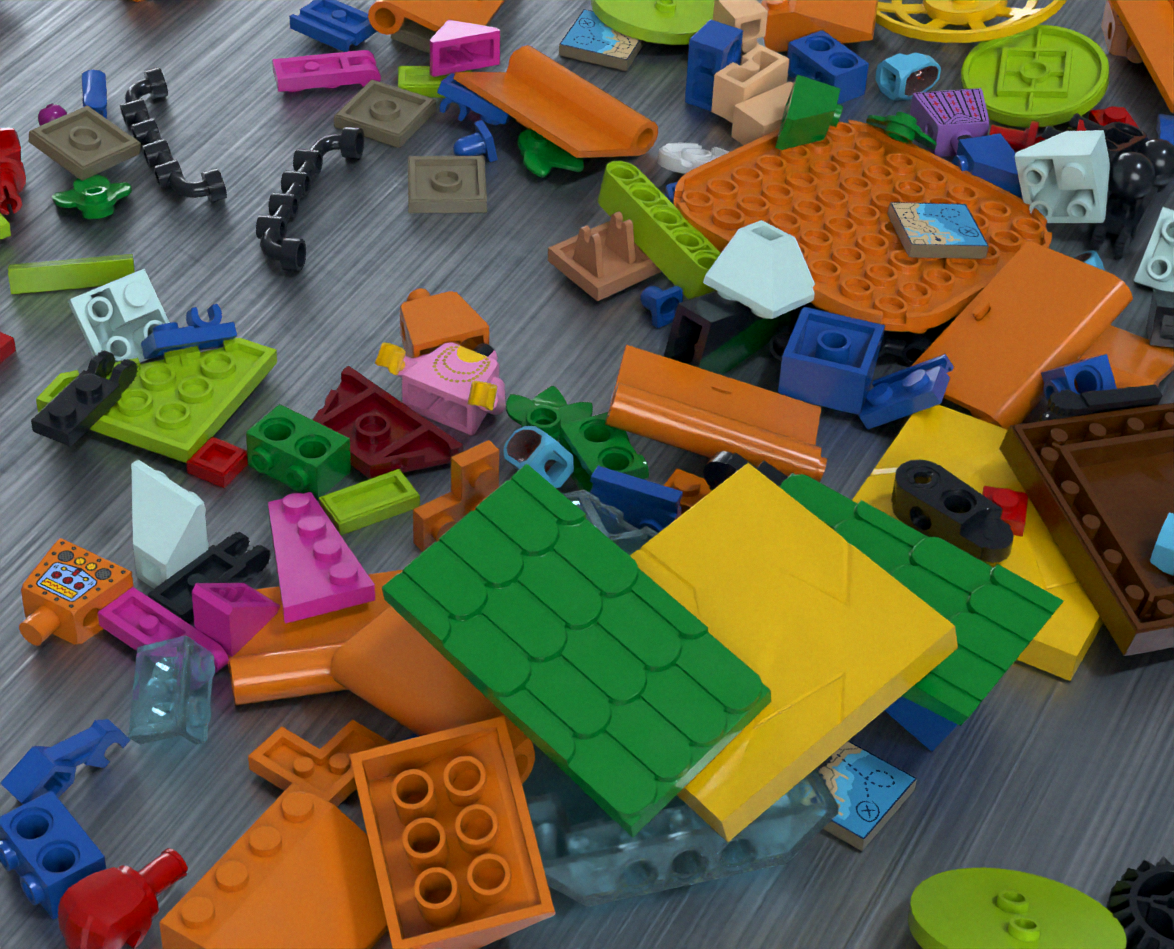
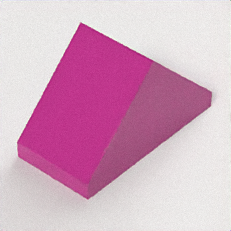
M448 20L430 39V75L432 77L500 65V30L498 28Z
M196 583L192 590L195 628L220 644L231 657L250 641L277 614L280 605L245 583Z

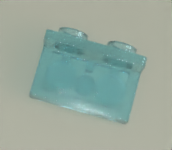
M186 635L137 647L128 738L140 745L177 736H183L195 745L206 743L208 724L211 720L212 678L215 674L213 653Z

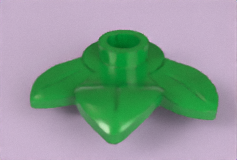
M896 112L895 116L887 115L886 117L878 115L867 116V124L885 129L884 133L894 140L906 144H912L913 140L932 150H935L937 146L936 141L923 133L921 128L916 125L918 120L907 113Z
M527 129L520 133L518 147L520 154L524 158L523 163L535 175L544 178L550 173L552 167L580 173L583 171V158L574 157L532 129Z
M93 175L83 181L77 178L73 182L74 189L56 192L52 195V200L56 205L63 208L77 207L79 210H82L84 218L98 219L113 214V205L118 199L128 196L132 192V187L127 182L110 184L106 177Z
M550 386L532 400L520 395L510 394L506 403V412L512 420L521 425V428L524 426H536L558 441L560 425L591 417L593 405L591 402H576L568 405L557 387Z

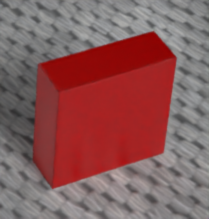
M211 437L186 462L187 473L225 489L248 465L247 450Z

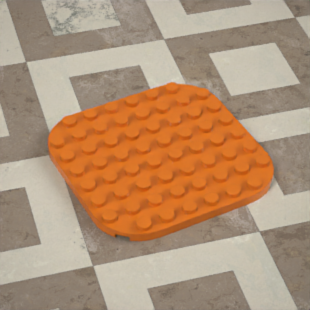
M849 119L848 123L838 122L837 127L829 126L824 140L784 150L775 148L779 129L687 172L678 181L673 198V205L681 212L683 217L700 231L720 253H722L738 229L761 220L794 236L815 283L812 287L815 296L814 301L811 303L816 308L829 313L885 325L886 331H909L922 334L929 328L945 323L960 314L1028 240L1050 248L1052 241V232H1048L1046 229L1047 219L1036 208L1030 213V205L1024 203L1023 199L980 177L972 175L968 171H961L958 166L913 143L906 144L890 138L884 133L885 129ZM890 202L966 204L989 245L986 258L909 257L887 215Z

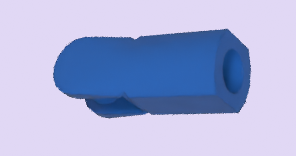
M87 70L82 73L83 107L88 105L107 119L106 75L100 70Z

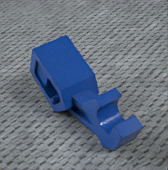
M109 719L95 720L90 728L51 747L33 746L0 784L23 805L51 790L59 798L74 783L76 766L84 763L89 766L105 768L110 763L104 756L107 748L113 743H117L124 748L130 742V739Z

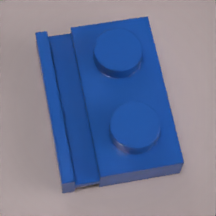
M313 0L300 9L298 16L295 14L289 16L290 29L343 52H348L351 44L357 46L378 32L370 24L368 13L337 0Z
M946 354L873 380V388L866 396L859 418L867 429H871L941 404L950 380L947 373L953 371L954 366Z
M597 466L591 475L590 482H593V488L590 491L588 521L597 528L647 543L681 516L680 500L683 496V491L601 466Z

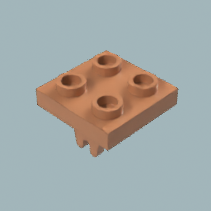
M619 211L611 215L610 221L592 229L586 225L579 229L578 235L548 248V261L596 301L661 272L651 259L634 243L633 223L630 219L623 222L622 213Z

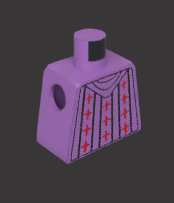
M981 88L913 93L910 115L918 120L916 125L921 128L922 132L933 138L937 143L935 150L926 147L929 152L939 157L956 156L960 139L987 136L989 117Z

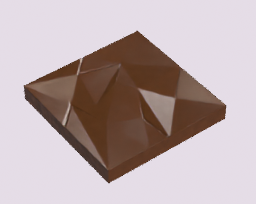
M1174 403L1010 425L999 449L1054 541L1060 546L1063 556L1122 654L1128 656L1174 647V576L1161 571L1150 562L1162 526L1168 514H1174Z

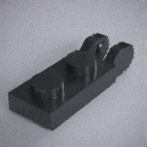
M1153 186L1146 196L1133 201L1118 199L1111 193L1106 204L1105 220L1103 223H1097L1090 247L1099 250L1105 242L1107 232H1110L1112 235L1118 236L1114 244V255L1123 257L1128 249L1130 240L1136 237L1156 199L1158 187Z
M101 350V352H98V355L91 359L87 371L83 370L31 419L33 432L67 446H72L122 398L121 394L135 381L134 379L138 372L137 363L124 359L114 367L116 358H114L113 353ZM110 372H112L110 379H106L107 375L109 376Z
M1156 385L1083 392L1080 395L1070 390H1061V392H1053L1050 395L1047 405L1051 412L1048 410L1043 412L1038 422L1158 405L1163 395Z
M235 532V534H232L231 537L228 536L218 545L210 546L206 552L149 592L148 597L190 624L194 621L192 590L196 583H243L248 578L253 579L269 564L271 559L270 550L262 545H256L252 550H247L248 546H250L249 537L241 532Z

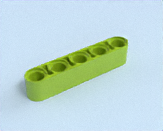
M624 161L609 162L605 168L598 196L600 207L610 217L619 211L622 213L623 222L628 219L632 221L634 243L675 286L682 288L683 294L689 300L717 291L704 284L703 281L705 275L721 253L700 231L683 217L670 200L636 166Z

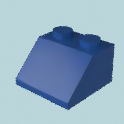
M803 307L782 355L778 393L810 404L832 408L839 412L860 415L871 387L885 325Z

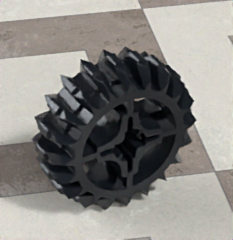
M1164 856L1156 863V866L1143 860L1136 870L1127 868L1125 874L1121 876V880L1116 881L1115 886L1111 888L1106 908L1113 914L1114 918L1118 919L1126 934L1125 949H1174V865Z

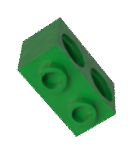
M281 404L246 431L248 466L254 468L259 473L266 474L288 485L295 491L301 493L311 492L317 501L319 497L324 496L351 472L350 438Z
M608 412L560 425L559 443L573 455L574 472L570 476L588 503L590 491L593 488V482H590L591 475L597 466L644 480L649 478L647 462L644 456L637 454L631 446L627 432L605 425Z

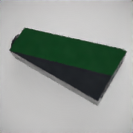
M717 291L678 303L664 357L724 375L769 343L777 327L785 324L790 325L794 309L773 319H766L755 315L751 308L738 301L721 297Z

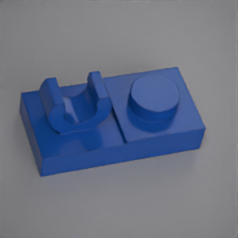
M451 73L441 81L437 93L445 96V98L440 103V112L445 113L449 109L450 103L453 102L460 107V114L457 119L459 121L464 120L471 110L480 114V118L483 121L493 125H506L513 118L454 80V73Z
M213 304L207 309L209 322L202 321L198 315L197 307H193L186 313L188 327L179 328L178 323L171 322L152 328L153 332L141 342L144 359L163 357L164 352L198 346L199 351L223 347L224 340L237 337L234 322L219 324L222 319V311L218 304Z

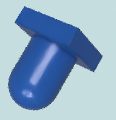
M483 120L474 122L476 133L462 137L454 143L453 152L455 156H480L485 154L490 163L498 160L493 136Z
M648 286L641 292L640 301L646 309L651 311L652 325L654 327L660 328L673 322L678 303L683 302V290L679 286H674L665 291L657 286Z

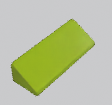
M133 254L10 264L8 266L11 294L101 287L135 273Z

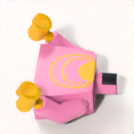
M386 342L381 344L375 364L387 367L390 373L402 377V403L418 414L473 436L487 413L499 415L505 410V383L499 378L497 353L490 345L481 343L473 350L450 342L444 343L432 353L410 358L405 356L406 351L397 345Z

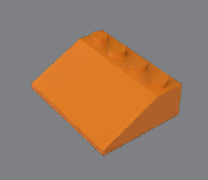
M762 0L761 5L768 11L766 34L763 37L765 47L775 52L788 51L789 42L820 30L825 31L841 44L873 40L878 0Z
M504 715L349 754L393 949H479L555 915Z
M294 783L276 799L159 922L163 949H372L388 930L367 834L334 804Z

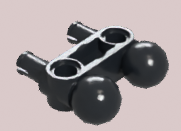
M1078 113L1071 118L1069 125L1073 127H1068L1066 131H1076L1079 120H1084L1087 131L1104 130L1110 162L1108 188L1118 199L1128 201L1139 200L1146 196L1153 186L1166 185L1174 179V145L1168 140L1157 138L1148 140L1144 131L1122 122H1112L1102 126L1082 117ZM1048 126L1041 137L1046 140L1062 132L1054 129L1052 126Z

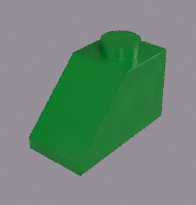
M797 74L785 105L775 148L784 150L824 140L829 126L837 127L843 110V105L837 104L840 88Z

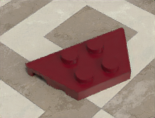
M350 366L343 369L341 372V383L338 388L330 390L325 398V406L318 410L313 418V421L350 438L351 466L369 479L400 469L403 473L451 463V457L464 452V445Z

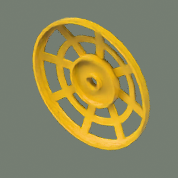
M891 0V3L878 2L875 22L897 34L924 41L941 43L989 41L1029 30L1045 22L1056 14L1067 0H1053L1046 7L1037 9L1035 8L1039 0H1028L1023 9L1006 7L1007 0H923V4H902L903 0ZM880 11L895 13L902 22L894 20ZM908 14H927L934 20L927 24H922ZM997 16L1010 18L1002 23L989 27H986L983 23ZM950 24L969 27L970 30H949L941 28Z

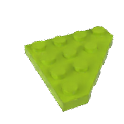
M239 337L224 340L223 348L200 352L198 346L164 352L163 360L140 364L138 358L129 359L137 363L138 366L135 381L121 394L122 398L89 430L186 463L218 432L277 364V350ZM121 361L115 362L114 367H115L117 364H120ZM78 370L60 373L36 398L38 412L79 375ZM110 372L109 376L107 375L106 379H110L112 372Z

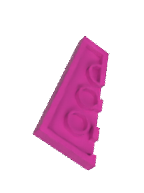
M311 492L292 493L283 499L268 502L285 624L375 601V584Z

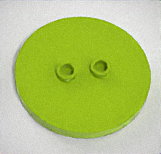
M591 0V7L595 15L604 24L626 36L657 44L689 45V39L710 19L713 20L714 0Z
M1037 25L1029 30L1008 37L981 41L969 52L961 69L962 89H982L989 119L1016 127L1030 128L1031 121L1039 122V127H1047L1068 122L1076 113L1082 116L1100 102L1109 84V63L1102 48L1092 39L1079 32L1052 25Z
M985 867L954 869L935 874L922 881L914 889L910 899L908 926L912 936L923 949L1126 948L1124 929L1118 919L1114 918L1113 914L1106 907L1075 888L1035 874Z

